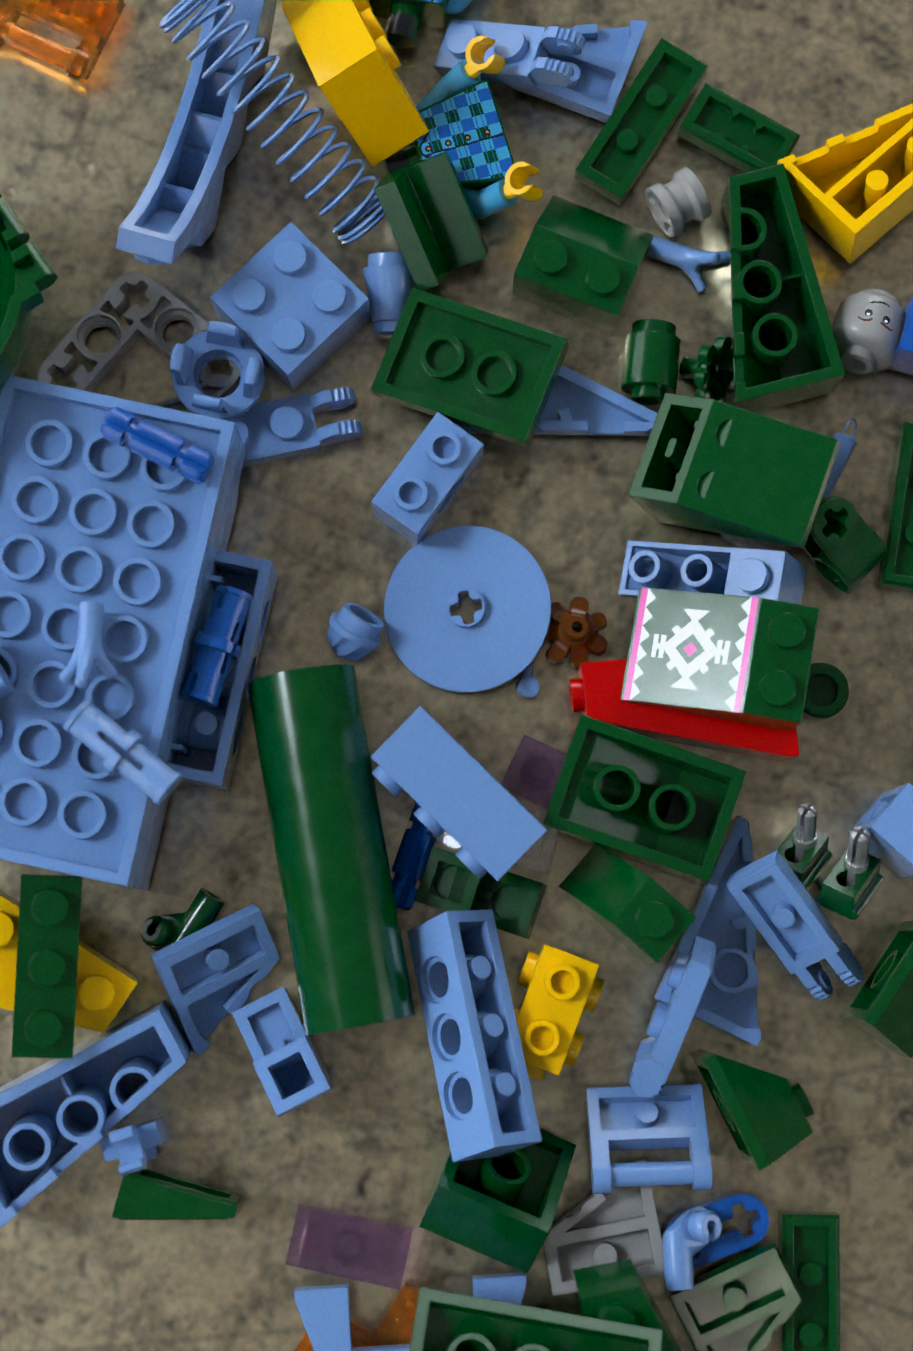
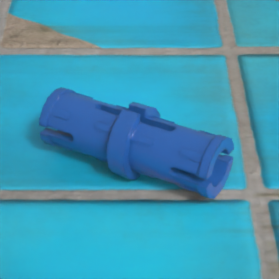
M223 585L216 587L212 607L203 632L196 634L193 645L197 650L190 674L181 693V697L212 708L218 707L227 671H229L232 660H237L239 657L241 646L237 645L245 616H247L253 600V596L249 593L230 586L224 587Z

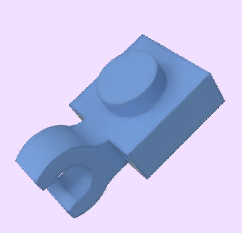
M160 1117L136 1126L130 1125L111 1131L100 1139L99 1142L105 1163L119 1158L120 1165L118 1170L121 1176H125L146 1169V1161L158 1157L156 1146L163 1144L170 1137L164 1117Z

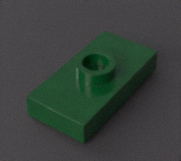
M705 83L677 132L678 136L744 173L777 165L778 160L791 155L801 136L708 83Z

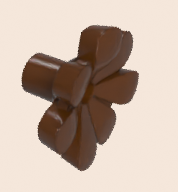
M583 597L572 598L568 609L559 602H552L551 624L545 643L551 642L552 644L545 654L546 659L550 663L560 664L568 656L572 669L578 670L581 663L588 662L589 651L595 655H602L607 650L608 641L598 634L599 631L607 626L606 617L602 612H595L590 615L587 612L589 607L587 599ZM572 627H577L579 632H574Z

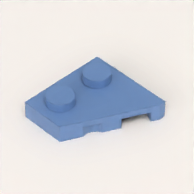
M632 20L629 23V27L597 29V24L575 25L571 29L582 34L586 40L582 54H578V56L548 54L547 56L549 59H560V61L566 62L568 65H571V68H574L575 74L570 86L560 87L558 85L547 86L537 84L536 88L508 85V87L606 123L616 108L645 35L647 22Z
M254 903L150 954L187 1043L196 1056L203 1053L211 1044L207 1037L228 1012L232 1014V1012L238 1010L248 999L252 986L262 981L280 960L261 910Z

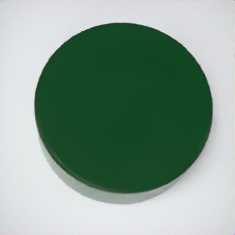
M813 663L810 666L803 716L810 720H826L844 708L849 697V686L844 674L835 666L828 663Z

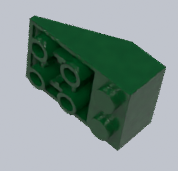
M665 393L628 496L657 522L805 548L841 443L838 439L714 399Z

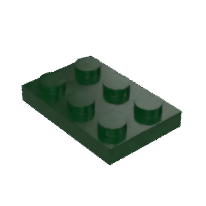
M412 288L372 384L371 391L377 397L432 416L439 412L453 423L529 448L570 345L565 337Z

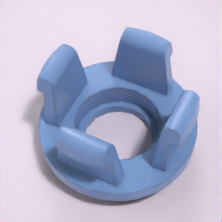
M210 321L207 331L196 334L184 344L176 343L172 350L170 373L172 374L173 386L182 404L193 414L222 420L233 419L247 412L257 402L262 393L265 382L263 360L257 348L246 337L238 333L239 328L226 322ZM215 359L231 361L238 367L240 372V383L237 389L226 397L208 395L200 385V374L203 367Z

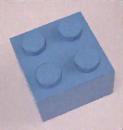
M292 222L286 225L210 296L217 318L221 322L238 327V333L246 337L257 348L263 364L292 393L371 320L369 298Z

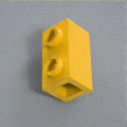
M542 944L539 954L528 951L517 980V984L526 987L519 1008H514L528 1076L543 1081L546 1071L559 1076L563 1064L570 1067L574 1066L584 1039V1034L575 1030L583 1009L590 1012L594 1011L604 984V979L596 977L599 964L546 944Z

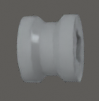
M687 167L676 171L672 181L667 184L655 183L645 191L646 200L654 219L669 237H674L681 233L687 222L691 220L702 221L711 215L712 210L708 195L697 176Z

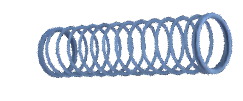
M181 0L159 22V28H163V33L170 32L198 8L199 10L174 35L171 43H177L206 20L229 7L219 23L187 56V61H192L219 39L236 28L245 25L231 45L202 74V79H207L236 55L260 42L247 62L217 92V96L221 97L247 75L264 64L275 60L270 70L255 88L232 109V114L238 113L245 105L271 86L289 78L288 83L276 99L247 126L246 131H252L278 108L304 95L297 109L277 131L261 144V149L267 148L283 132L300 120L316 112L319 113L312 126L301 139L276 160V166L282 165L301 146L314 137L330 129L333 130L326 144L314 158L290 177V183L299 180L319 160L328 154L347 146L345 154L334 169L305 193V200L317 194L338 173L361 163L360 170L350 184L330 199L319 210L318 216H324L330 212L356 187L375 180V185L365 200L343 216L333 226L332 230L333 233L338 232V240H341L342 244H351L367 234L386 216L374 190L380 183L379 176H367L360 179L365 171L366 161L365 159H354L346 162L352 150L350 142H340L331 146L338 133L336 125H326L316 130L323 117L324 110L322 108H311L301 113L309 99L308 90H300L285 97L293 85L295 79L293 73H283L268 82L280 63L279 55L268 56L253 64L264 48V37L254 38L236 48L250 28L249 19L239 20L219 32L234 12V1L224 2L200 17L214 0ZM374 210H376V211H375L371 216H369L364 222H362L359 226H357V225H358L363 219H365L370 213H372Z

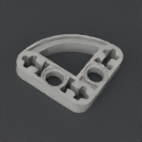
M137 271L124 273L112 283L46 358L38 370L37 381L57 385L53 380L54 375L60 372L67 376L75 369L78 362L71 354L78 350L84 360L94 366V368L88 372L85 366L81 364L72 375L77 384L74 389L94 392L141 337L170 360L174 346L167 344L163 339L164 330L168 324L176 320H185L193 326V336L198 333L207 331L209 323L151 276ZM146 289L145 296L148 305L144 308L136 304L133 305L124 315L130 327L126 331L123 330L116 318L107 313L114 309L118 317H120L129 306L125 297L126 293L131 290L139 294ZM98 327H108L116 335L113 347L102 354L89 351L86 347V338L89 333ZM229 361L232 374L228 377L219 373L214 378H211L212 371L209 364L203 367L200 374V385L208 395L226 397L237 389L240 383V372L238 367L231 361ZM178 396L150 404L192 413L182 404Z

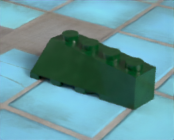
M784 163L731 176L727 182L721 203L730 231L734 405L782 406L833 393L845 376V371Z

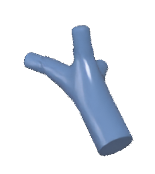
M654 236L648 251V257L681 268L691 278L697 292H703L707 289V285L700 272V268L702 266L730 262V251L714 252L700 250Z
M80 603L75 649L68 665L59 675V679L63 683H69L76 675L75 686L78 688L86 687L94 664L107 679H112L117 675V671L108 661L102 646L104 605L101 603Z

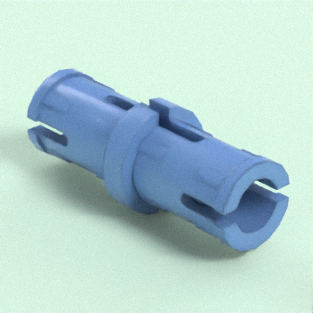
M89 699L83 701L64 724L63 729L72 733L104 760L102 766L112 775L119 772L152 798L153 802L157 805H160L169 797L183 777L182 774L178 771L175 772L142 744L144 740L142 735L135 730L129 732L124 730L110 717L96 708ZM104 735H107L143 765V769L140 770L103 739Z

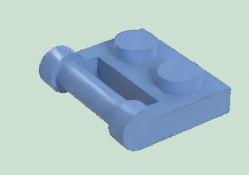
M702 1084L664 1085L663 1091H660L659 1096L656 1095L654 1099L648 1098V1100L644 1097L640 1099V1096L637 1094L634 1095L635 1092L630 1090L631 1086L586 1088V1111L593 1194H611V1188L692 1184L693 1190L712 1189V1164ZM689 1148L690 1160L610 1163L609 1151Z

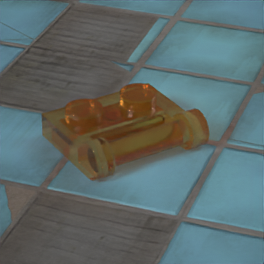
M1 0L0 47L4 44L12 46L66 70L67 77L80 83H85L91 75L125 7L124 0ZM22 16L81 43L79 46L71 49L18 26L16 23L19 17Z

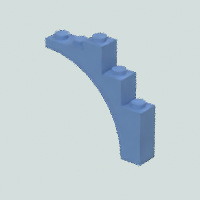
M214 0L204 15L224 2H235L233 14L219 32L239 20L249 19L250 28L236 48L254 38L264 37V48L253 64L268 56L277 0ZM229 7L202 23L197 46L219 23ZM245 25L231 31L193 59L179 108L160 158L136 205L119 226L116 249L133 253L134 257L143 263L152 265L173 264L185 248L201 247L216 229L225 169L240 152L248 104L236 114H232V109L250 93L251 87L265 74L266 64L247 75L221 97L217 96V92L247 62L260 42L236 55L207 79H202V74L231 45Z

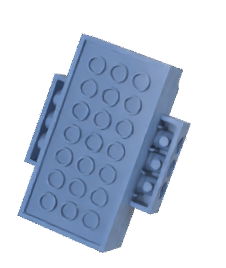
M11 375L1 390L0 663L15 689L14 692L0 699L1 860L148 891L169 797L160 805L155 804L152 798L119 772L112 775L102 766L104 763L102 758L84 745L72 733H68L63 729L65 722L72 712L86 699L93 702L96 708L127 732L135 730L144 738L142 744L175 772L178 771L182 774V782L229 791L249 704L247 684L255 678L278 577L273 561L226 552L238 503L239 482L246 454V448L235 422ZM112 407H119L135 415L134 418L137 419V422L144 419L185 439L188 447L195 444L211 452L215 459L212 471L202 484H197L181 476L177 468L174 471H170L130 451L131 448L128 447V444L122 447L105 439L100 432V428L106 414ZM223 585L224 587L230 586L245 591L253 596V600L247 616H245L237 645L241 646L239 657L237 660H232L229 671H227L218 707L212 708L181 697V693L190 674L197 650L193 645L196 634L203 632L212 607L216 587ZM97 602L104 605L102 646L108 661L117 671V675L112 679H107L94 664L86 687L78 688L75 686L76 675L67 684L60 681L59 675L68 665L75 649L80 603ZM104 735L103 739L140 770L143 769V765L107 735Z

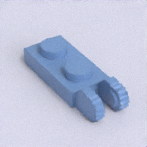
M451 18L434 68L444 77L461 60H466L465 50L473 38L486 36L494 39L495 44L485 51L484 63L492 55L498 54L505 58V67L497 74L482 72L480 74L481 81L488 80L489 83L530 88H536L537 84L567 87V85L570 86L574 77V68H571V65H568L566 62L560 61V59H549L547 56L548 54L581 55L586 40L577 31L571 28H560L559 26H549L546 29V27Z
M341 387L320 391L312 396L309 393L261 402L254 404L244 414L227 420L235 422L246 448L243 467L322 451V446L342 443L343 441L354 440L362 436L363 431L359 421L344 420L327 424L317 429L314 414L343 409L355 403L354 389Z
M778 850L729 874L726 883L728 890L790 974L795 973L806 989L814 996V999L822 1001L833 994L832 982L819 963L824 958L848 987L862 982L864 974L859 964L860 962L853 955L849 946L842 942L841 936Z
M695 936L688 955L681 952L676 954L666 981V985L674 988L668 1005L657 1002L646 1034L652 1037L641 1040L630 1074V1090L635 1092L634 1095H639L640 1099L642 1097L646 1098V1100L648 1098L654 1099L656 1095H660V1091H663V1087L673 1068L712 973L717 949L714 942Z

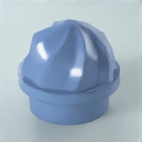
M345 602L340 612H333L330 616V626L326 639L332 647V651L338 657L347 660H359L368 655L373 649H377L381 643L379 633L384 623L369 609L353 602Z

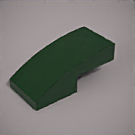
M432 846L414 901L445 912L493 909L497 929L530 940L547 885L510 872H506L497 881L487 871L480 879L464 865L455 853Z

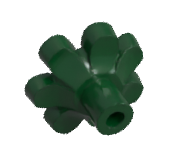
M717 337L713 345L701 346L698 358L685 356L682 359L679 367L680 376L694 380L695 385L698 386L695 397L714 399L725 403V389L734 391V371H729V368L733 366L731 337Z

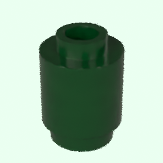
M659 319L637 320L632 323V332L625 337L621 390L631 395V400L640 405H661L665 393L676 394L681 340L676 336V326L673 323Z

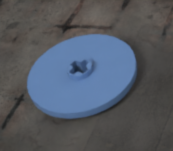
M481 526L447 528L429 535L413 546L403 556L392 573L384 601L386 631L399 659L413 674L428 684L456 693H479L496 689L522 674L540 653L548 636L552 616L549 586L535 558L522 544L512 537L497 530ZM469 595L474 603H482V610L474 612V622L466 624L465 620L459 615L453 616V609L461 607V597Z

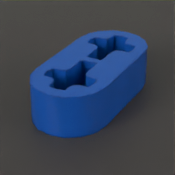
M738 1190L728 1192L675 1213L667 1218L663 1224L661 1237H663L665 1230L686 1210L700 1206L714 1211L720 1217L721 1222L727 1221L734 1216L732 1207L738 1203L747 1211L755 1210L756 1217L749 1220L750 1231L742 1234L735 1226L723 1229L720 1237L715 1242L709 1241L692 1257L693 1268H697L754 1246L766 1235L770 1221L767 1209L758 1198L749 1192Z

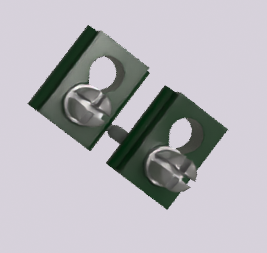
M803 803L797 809L796 826L779 847L778 851L807 891L813 882L818 886L819 893L815 899L821 906L848 919L856 920L884 881V877L879 873L881 859L868 854L871 833L867 828L863 831L861 826L852 828L847 850L826 879L823 880L819 874L832 858V853L828 850L829 836L816 830L817 807L813 805L810 808L811 803Z

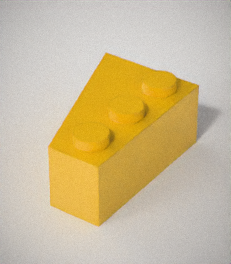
M285 0L280 3L319 88L372 167L429 132L395 70L402 64L387 40V35L374 15L373 8L368 0Z
M913 103L875 119L874 125L847 137H844L843 133L827 139L826 145L797 158L792 154L777 162V165L784 163L799 216L849 264L913 211Z
M0 889V1008L14 1011L20 901ZM79 940L75 1026L105 1033L137 985V980L134 974Z

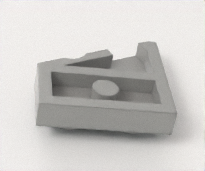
M641 1158V1159H636V1160H634L633 1162H647V1161H646L645 1158ZM651 1186L611 1188V1194L592 1193L551 1226L543 1248L553 1296L577 1292L573 1270L631 1259L642 1279L664 1275L662 1237Z

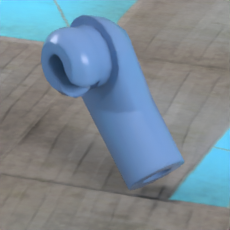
M700 1206L688 1209L665 1230L662 1237L665 1290L694 1289L692 1257L709 1241L715 1242L722 1232L721 1219L714 1211Z

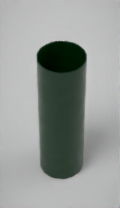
M348 664L313 666L284 671L253 680L247 684L305 1034L325 1033L415 1015L374 775L372 774L373 769L355 667Z

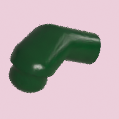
M201 888L186 912L156 915L147 918L141 927L142 940L146 945L158 951L212 924L225 902L214 893Z

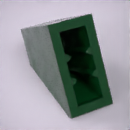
M597 845L593 846L558 886L645 963H658L697 918L650 876Z

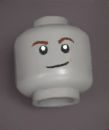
M869 288L848 295L840 303L831 327L843 368L849 372L868 374L885 370L894 363L893 358L905 322V310L892 294L884 290Z

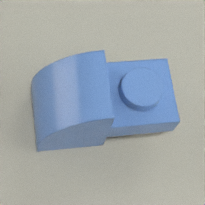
M284 986L232 1012L253 1057V1066L278 1117L333 1090L331 1079L321 1055L310 1036L305 1034L302 1019L288 990Z

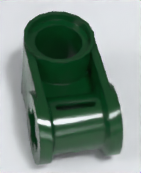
M823 494L805 548L803 549L811 557L818 572L831 585L849 594L887 555L888 548L883 540L866 524L852 503L841 497H827Z

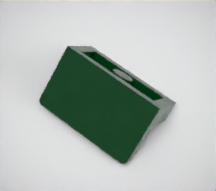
M442 152L390 172L374 188L418 290L424 291L438 286L448 271L484 259L488 254L489 249L448 153Z

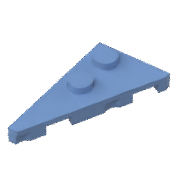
M562 365L534 434L650 436L658 413ZM456 424L460 428L465 430L467 433L485 434L473 430L471 428Z
M738 815L734 818L720 849L710 882L704 885L692 911V914L697 918L682 934L654 999L667 1005L670 1001L674 988L667 986L666 981L677 952L688 955L695 936L714 942L717 949L712 973L694 1017L747 1043L758 1046L761 1039V1030L758 1027L757 988H759L758 968L755 964V948L757 946L756 926L726 885L729 874L751 864L753 861L749 820Z

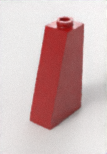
M627 658L581 663L577 670L578 678L569 679L572 713L582 712V715L652 739L778 762L790 761L800 755L796 727L791 731L620 701Z

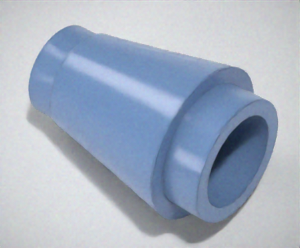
M402 252L372 253L368 255V267L363 268L372 321L374 323V333L393 335L410 291L415 286V282Z

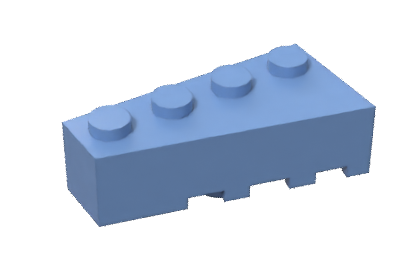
M165 1000L106 1030L105 1033H101L74 1047L73 1059L53 1058L0 1086L1 1228L17 1215L37 1194L41 1193L84 1152H87L102 1139L124 1116L133 1111L187 1062L191 1048Z

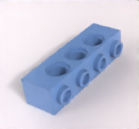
M493 909L446 911L407 931L453 1162L498 1157L541 1142V1133Z

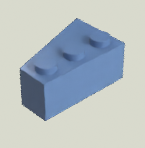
M422 705L371 756L378 764L372 774L396 797L405 790L420 805L414 812V815L438 838L447 831L462 846L455 855L480 879L488 871L498 881L547 831L545 826L492 776L458 740L450 735Z

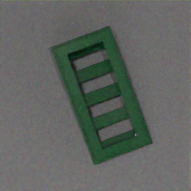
M143 1169L123 1176L112 1218L119 1220H216L235 1218L241 1210L243 1198L238 1194L153 1170Z

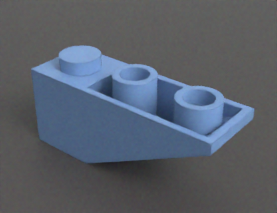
M628 540L619 595L637 599L638 590L640 587L760 597L801 605L807 568L786 551Z

